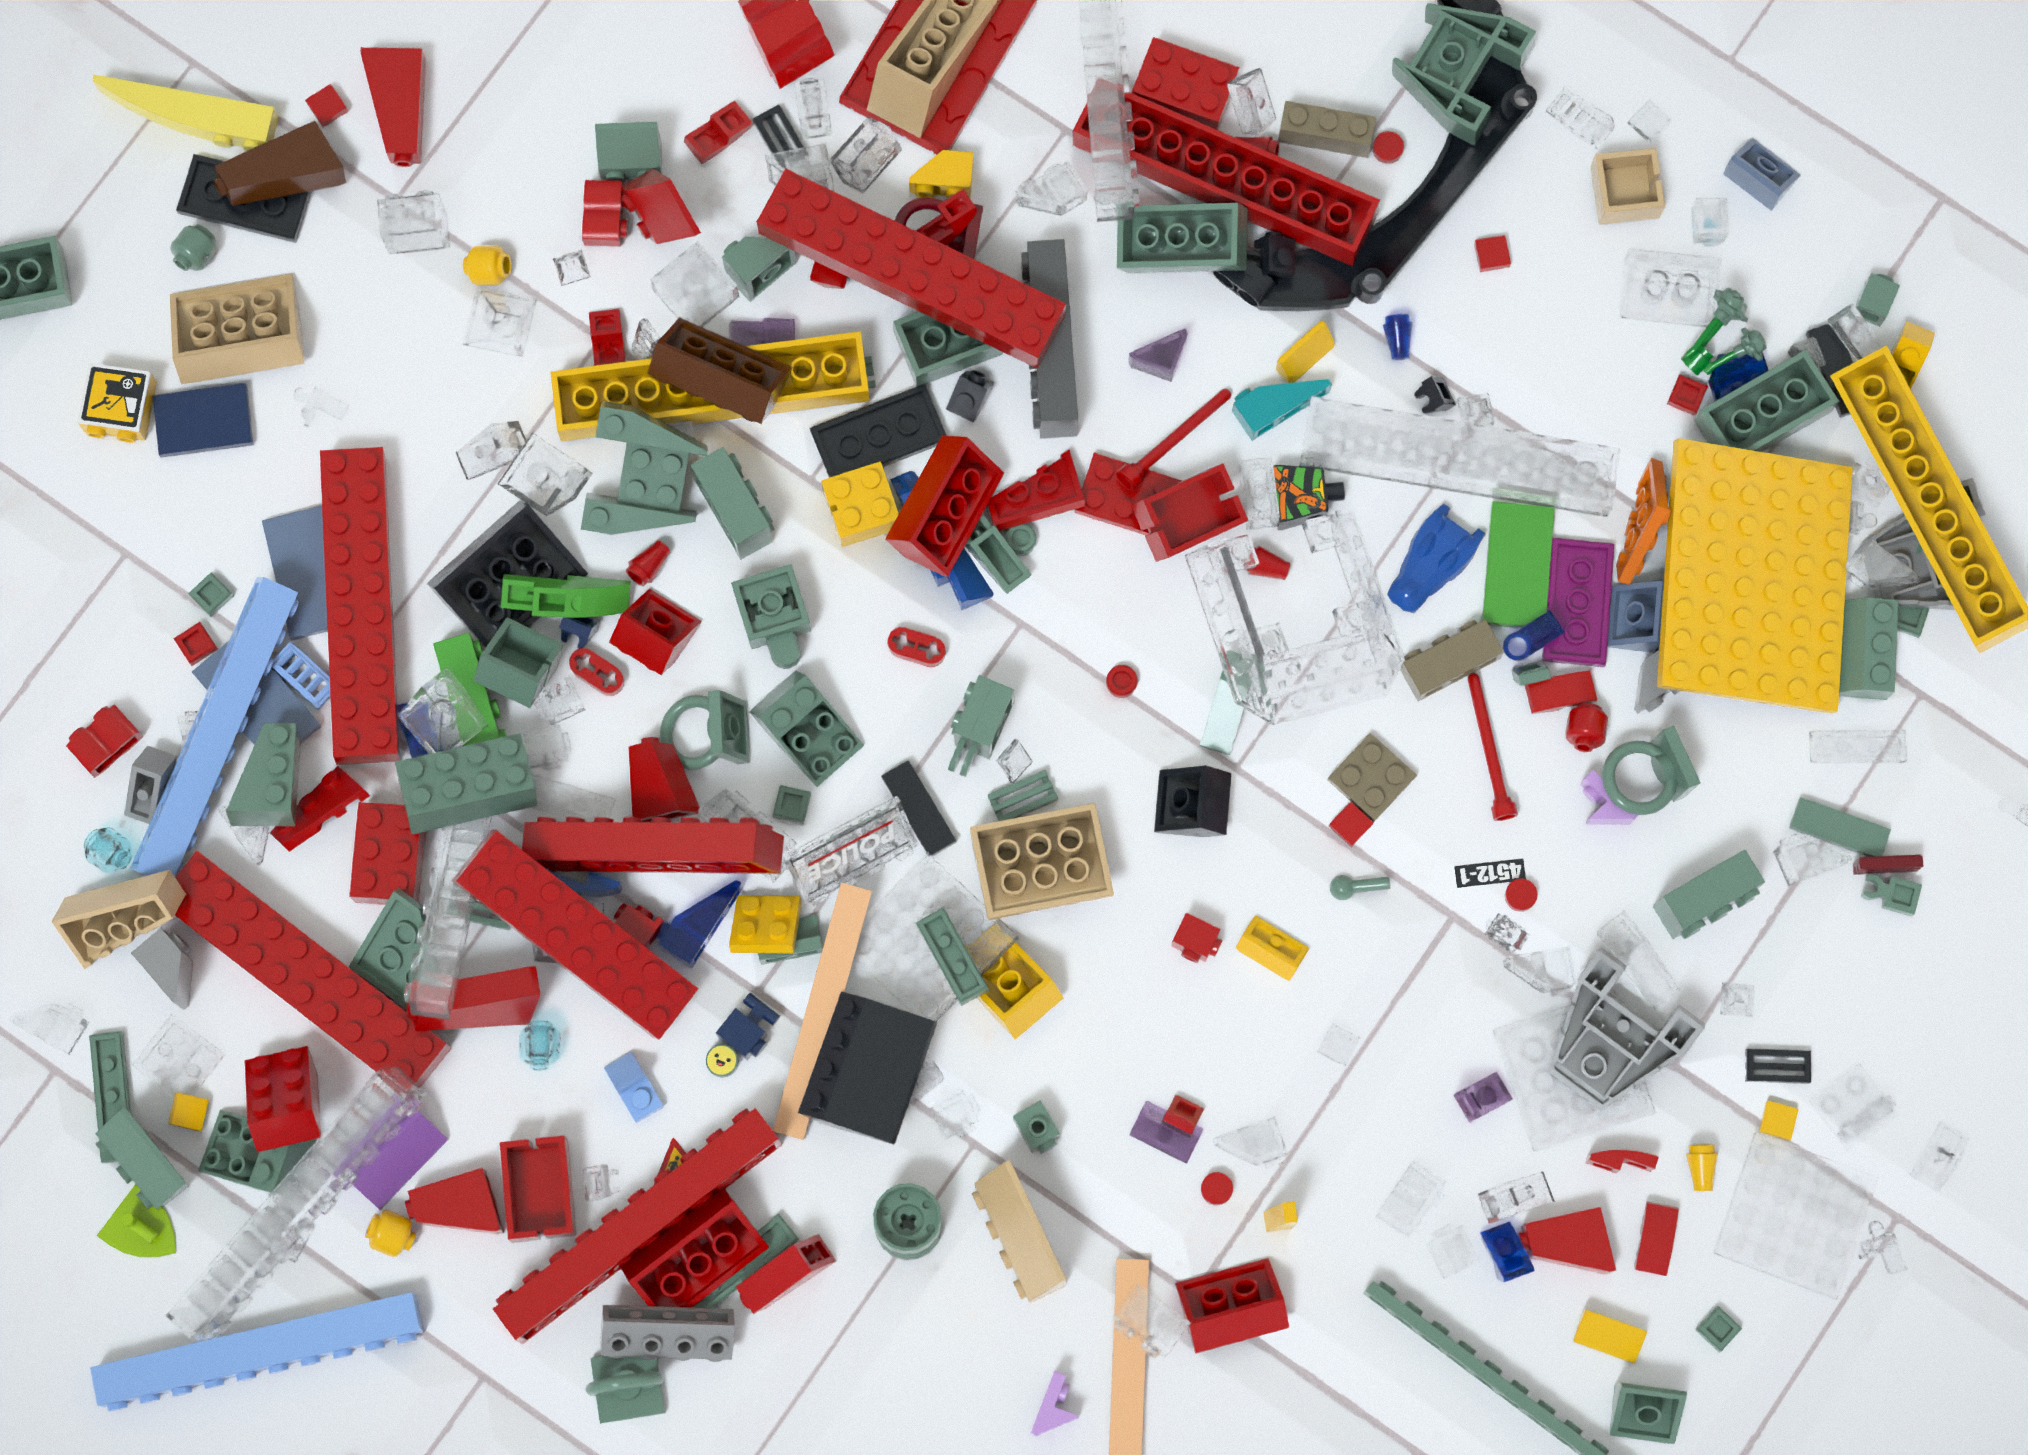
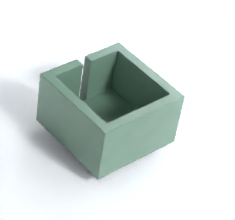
M507 617L481 654L473 681L531 708L543 687H545L555 672L564 644Z

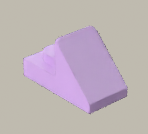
M1594 770L1581 782L1580 785L1584 788L1582 790L1583 794L1592 803L1596 804L1598 802L1601 805L1588 819L1586 824L1630 825L1637 818L1638 815L1623 811L1610 800L1604 789L1602 778Z
M1054 1371L1031 1430V1435L1039 1436L1079 1418L1077 1415L1055 1407L1057 1401L1060 1403L1064 1402L1070 1385L1064 1383L1066 1375Z

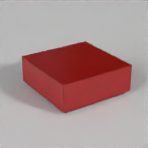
M331 84L305 99L306 104L322 127L348 112L346 105Z
M1505 235L1474 241L1480 272L1509 268L1511 266Z
M1679 374L1667 405L1696 416L1708 385Z
M201 622L173 638L191 666L218 650Z
M1350 802L1328 826L1352 848L1374 823Z
M1175 1094L1163 1121L1192 1135L1204 1108Z

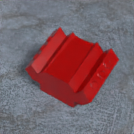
M809 0L738 1L753 41L770 76L773 77L779 89L835 56L830 41L825 36L822 25L816 17Z

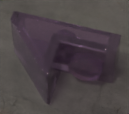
M1497 1072L1453 1095L1455 1102L1469 1125L1513 1100Z

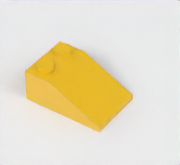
M997 923L967 948L990 990L977 997V999L1015 1040L1064 999L1054 981Z

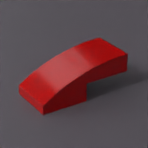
M733 101L710 115L709 121L687 134L683 142L698 161L704 164L746 133L753 126V122L736 101Z
M964 189L937 205L942 214L916 231L947 246L967 227L978 210Z
M612 309L589 312L594 366L626 362L620 310Z
M1590 670L1553 676L1548 680L1525 685L1531 714L1559 711L1564 707L1578 706L1582 703H1594L1597 701Z
M1608 1150L1590 1154L1586 1158L1585 1163L1615 1174L1621 1170L1623 1163L1651 1172L1656 1168L1659 1156L1631 1150Z
M1646 1201L1640 1227L1641 1236L1634 1263L1635 1270L1667 1276L1677 1226L1678 1207Z

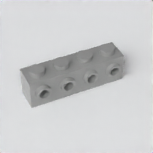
M603 1305L600 1331L601 1356H609L614 1359L641 1357L647 1360L674 1358L679 1361L689 1359H707L712 1362L732 1360L735 1333L734 1310Z

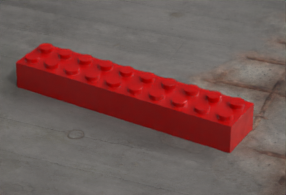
M1098 79L1072 131L1073 146L1204 203H1239L1248 208L1247 221L1269 231L1283 233V237L1295 239L1297 243L1351 266L1354 265L1379 212L1380 199Z
M786 168L756 221L760 235L1038 369L1066 316V303Z
M383 447L320 450L333 758L336 765L400 761L387 476Z
M196 851L176 875V880L186 893L175 914L178 919L410 1099L413 1098L451 1050L447 1043L430 1030L415 1031L413 1019H408V1015L403 1009L200 852Z
M746 1108L732 1119L734 1124L726 1131H723L721 1128L716 1130L706 1139L708 1144L699 1151L694 1148L681 1157L680 1162L682 1164L671 1172L668 1168L653 1179L656 1183L647 1191L643 1188L636 1191L627 1199L630 1203L621 1211L615 1208L601 1219L603 1225L595 1231H592L590 1228L575 1239L577 1244L569 1251L563 1248L550 1257L548 1260L550 1265L542 1271L535 1269L522 1279L524 1285L513 1292L512 1289H509L495 1300L498 1305L492 1310L515 1341L521 1344L526 1343L621 1270V1266L722 1188H728L782 1146L779 1138L757 1109L754 1108L749 1112Z

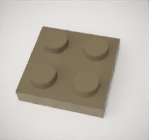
M1370 733L1328 777L1327 781L1372 822H1375L1417 777V774Z

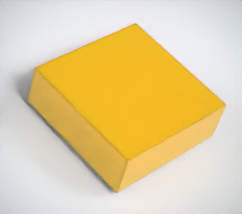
M175 1093L168 1124L194 1131H202L209 1100L183 1093Z
M1767 1100L1758 1133L1791 1141L1799 1109Z

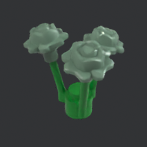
M1726 288L1724 291L1715 290L1713 298L1718 305L1717 310L1714 312L1715 317L1694 345L1681 357L1683 363L1697 376L1702 371L1709 375L1722 364L1735 357L1741 358L1746 354L1758 361L1763 359L1761 352L1767 348L1763 335L1758 330L1749 331L1745 327L1741 329L1743 334L1741 343L1733 347L1734 350L1713 362L1710 360L1714 355L1706 345L1723 325L1727 326L1731 320L1748 321L1745 315L1748 306L1744 303V297H1741L1740 293L1731 288Z

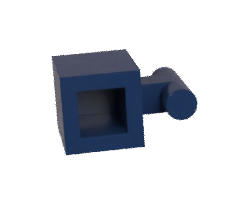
M751 992L743 1000V1003L751 1009V1012L745 1016L735 1008L716 1032L720 1040L732 1047L747 1061L752 1055L755 1058L758 1057L767 1045V1042L764 1040L767 1037V1033L758 1026L759 1023L764 1019L774 1026L781 1017Z

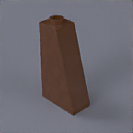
M315 120L216 165L217 179L213 180L221 197L226 195L232 206L340 186L346 183L344 167Z

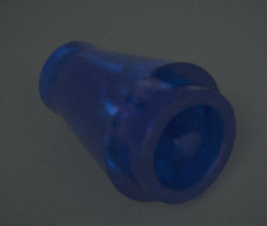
M1409 314L1385 316V324L1382 326L1390 349L1391 360L1410 359L1413 322L1410 321Z

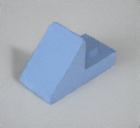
M632 1051L604 1067L636 1123L664 1107Z

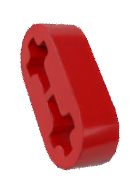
M904 627L895 628L888 636L887 644L889 651L897 658L926 667L939 666L945 659V645L937 637ZM901 635H904L907 642L915 646L914 648L903 646L902 650H898L897 644L893 640H899ZM931 645H936V650L940 655H934L932 659L927 658L925 651L919 650V647L929 649Z
M587 648L577 649L571 654L569 666L576 677L606 696H614L622 691L624 678L616 666ZM586 657H590L589 663L595 670L592 672L585 667L581 671L578 670L577 660L579 658L584 660ZM600 672L607 677L615 674L617 684L615 686L608 685L606 688L604 687V680L598 675Z

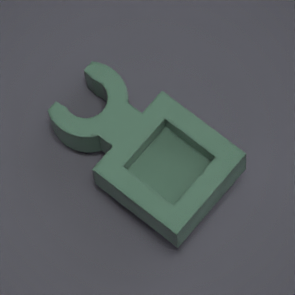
M1877 875L1866 876L1865 881L1873 883L1876 891L1873 893L1863 891L1861 894L1862 898L1866 900L1881 898L1883 899L1881 908L1911 917L1915 915L1922 884L1890 876L1886 884Z

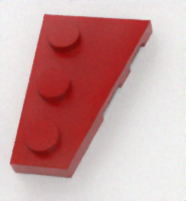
M1070 450L1060 455L1061 459L1049 466L1045 464L1036 470L1037 473L1024 482L1017 481L991 497L988 507L993 524L998 531L1086 506Z
M337 766L333 771L328 772L309 794L304 795L300 799L296 807L295 826H275L269 833L290 852L318 833L322 828V823L328 818L335 816L338 819L347 813L345 808L357 798L363 802L370 795L345 771Z

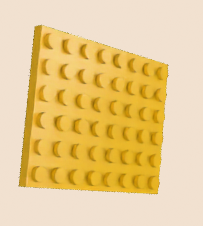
M1680 438L1673 441L1669 500L1671 513L1667 529L1657 688L1830 714L1838 712L1853 467Z

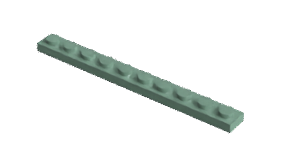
M1373 1281L1363 1294L1578 1455H1607L1609 1453V1450L1598 1441L1593 1439L1590 1443L1580 1435L1583 1432L1582 1429L1573 1422L1566 1419L1563 1423L1554 1416L1556 1410L1541 1399L1536 1403L1528 1397L1529 1390L1516 1380L1510 1383L1500 1375L1503 1371L1489 1360L1483 1363L1473 1356L1476 1351L1462 1340L1457 1344L1447 1335L1450 1331L1435 1320L1430 1324L1422 1318L1423 1311L1408 1300L1404 1304L1394 1297L1397 1292L1385 1282L1380 1281L1377 1284Z

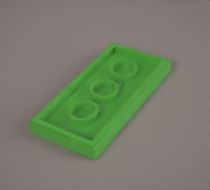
M1492 501L1482 621L1486 619L1490 626L1545 630L1555 507Z

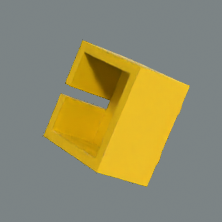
M881 461L821 480L822 490L842 547L886 534L890 531L899 513Z

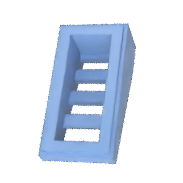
M289 642L273 659L271 668L319 710L330 698V677L298 647ZM295 655L297 657L296 660L284 670L283 667ZM305 664L307 667L294 679L292 675ZM314 672L317 676L304 688L302 684ZM322 681L327 683L315 697L311 694Z

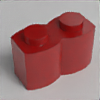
M585 180L582 219V241L584 246L621 247L622 238H627L628 221L627 219H622L623 208H626L621 199L625 195L621 189L623 186L622 181Z
M115 704L110 708L105 706L96 712L91 725L86 728L80 727L69 736V742L66 745L94 778L107 770L120 756L128 752L143 738L141 733Z

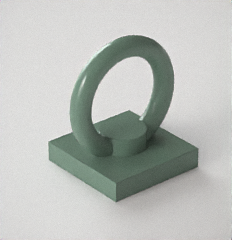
M721 690L709 691L708 697L691 695L678 700L668 709L663 717L660 726V742L674 744L672 739L673 726L677 718L684 711L695 707L709 711L707 732L711 748L698 757L684 756L676 749L684 769L697 770L705 768L714 763L719 757L736 764L750 763L747 701Z
M1674 725L1662 730L1651 742L1630 741L1619 745L1608 755L1602 772L1603 786L1610 800L1623 811L1635 815H1648L1658 812L1671 799L1673 802L1683 799L1701 784ZM1633 753H1642L1652 757L1653 771L1657 779L1664 784L1661 793L1655 799L1648 802H1635L1620 792L1615 781V770L1624 757Z
M609 1356L590 1358L593 1382L586 1385L585 1391L589 1396H596L600 1424L665 1414L661 1386L664 1377L659 1372L657 1358L653 1360L641 1357L614 1359Z

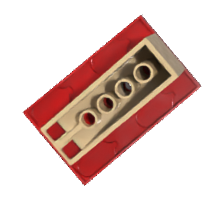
M897 0L841 93L838 103L853 109V111L876 123H880L881 126L902 137H906V139L919 146L933 151L936 155L942 150H951L1038 0Z

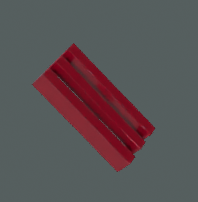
M1917 854L1860 857L1853 863V875L1917 872L1924 867L1923 856Z

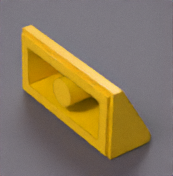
M1323 320L1319 321L1278 358L1276 371L1288 383H1295L1334 348V340Z
M1256 915L1236 945V949L1288 981L1291 980L1310 949Z
M1583 1310L1572 1342L1635 1364L1647 1331L1589 1310Z

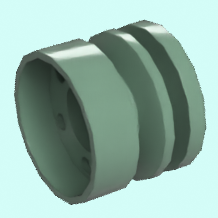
M912 1183L897 1184L886 1190L877 1200L873 1212L874 1229L881 1247L891 1256L902 1260L919 1259L929 1254L939 1243L942 1233L941 1210L935 1196L927 1189ZM906 1218L910 1222L914 1219L915 1229L912 1231L909 1228L902 1230V1220Z

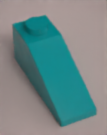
M1329 379L1259 386L1252 391L1248 388L1234 398L1235 402H1233L1232 413L1251 441L1329 394L1332 383Z

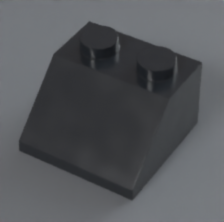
M1207 765L1159 770L1154 832L1195 837L1227 835L1232 773Z

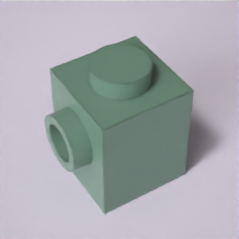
M1041 1100L1012 1117L1031 1153L1039 1150L1040 1154H1043L1057 1145L1055 1140L1060 1137V1133Z

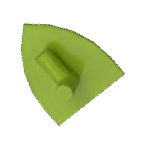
M136 1184L96 1235L122 1253L137 1257H162L176 1253L175 1233L168 1214L163 1207L159 1211L154 1206L147 1209L136 1195L140 1191Z

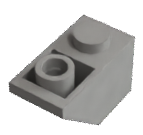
M1659 650L1646 658L1640 666L1634 710L1637 714L1644 709L1650 713L1664 702L1662 697L1670 691L1674 695L1680 692L1657 688Z

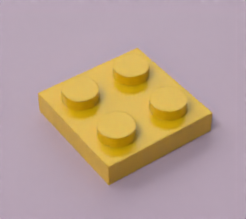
M737 896L729 940L730 952L794 953L802 906L800 896Z

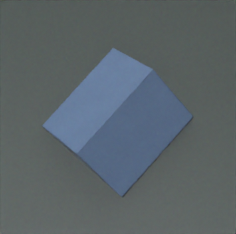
M1753 138L1732 156L1723 175L1770 211L1775 208L1801 176L1796 170Z
M1664 580L1612 586L1607 647L1650 653L1656 651L1660 645Z

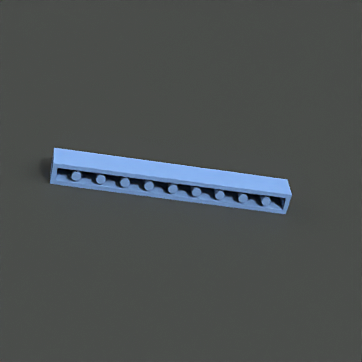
M265 577L256 578L130 869L144 875L170 870L174 877H176L185 866L182 859L186 850L191 851L196 842L197 834L194 832L199 821L203 822L209 812L210 804L207 802L211 793H215L220 787L223 775L220 774L224 763L230 762L235 752V746L232 745L237 733L241 734L244 731L248 722V717L245 716L250 704L254 705L259 697L261 688L258 687L261 677L262 675L266 676L272 667L273 658L270 657L274 647H279L285 637L286 630L283 629L288 617L291 618L298 607L299 601L296 600L298 592Z
M410 1292L90 1367L97 1406L107 1407L108 1412L128 1408L127 1402L140 1399V1404L159 1401V1395L172 1392L173 1397L192 1393L191 1387L204 1384L205 1389L220 1387L224 1385V1379L236 1377L237 1382L254 1379L257 1377L256 1372L268 1369L269 1374H275L289 1370L288 1364L301 1362V1367L321 1363L320 1357L333 1354V1359L352 1356V1350L365 1347L366 1352L385 1348L384 1342L397 1339L398 1344L416 1341V1335L424 1333L417 1294Z

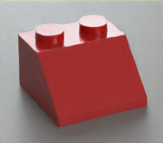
M649 588L620 615L609 643L617 647L622 653L644 664L649 670L662 675L676 662L702 621Z

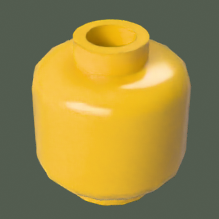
M476 245L470 249L468 256L464 257L463 271L475 285L497 286L502 284L505 278L509 277L511 273V259L509 254L505 253L500 246Z
M383 1210L379 1215L376 1213L373 1215L366 1230L365 1238L369 1239L368 1242L371 1249L390 1257H397L403 1249L406 1251L410 1250L416 1233L411 1231L412 1221L408 1217L390 1210Z

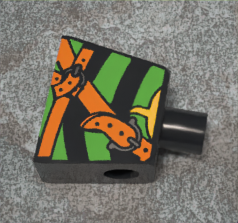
M1288 465L1272 466L1271 480L1278 530L1324 519L1328 514V502L1345 500L1343 482L1325 483L1323 468Z

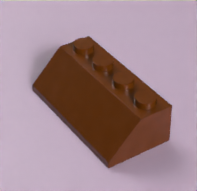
M679 317L656 343L647 374L656 377L662 383L672 384L681 388L691 396L708 400L718 408L728 409L741 415L748 421L762 424L772 412L791 373L792 367Z

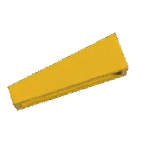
M1295 1201L1281 1203L1263 1212L1266 1232L1292 1229L1298 1222Z

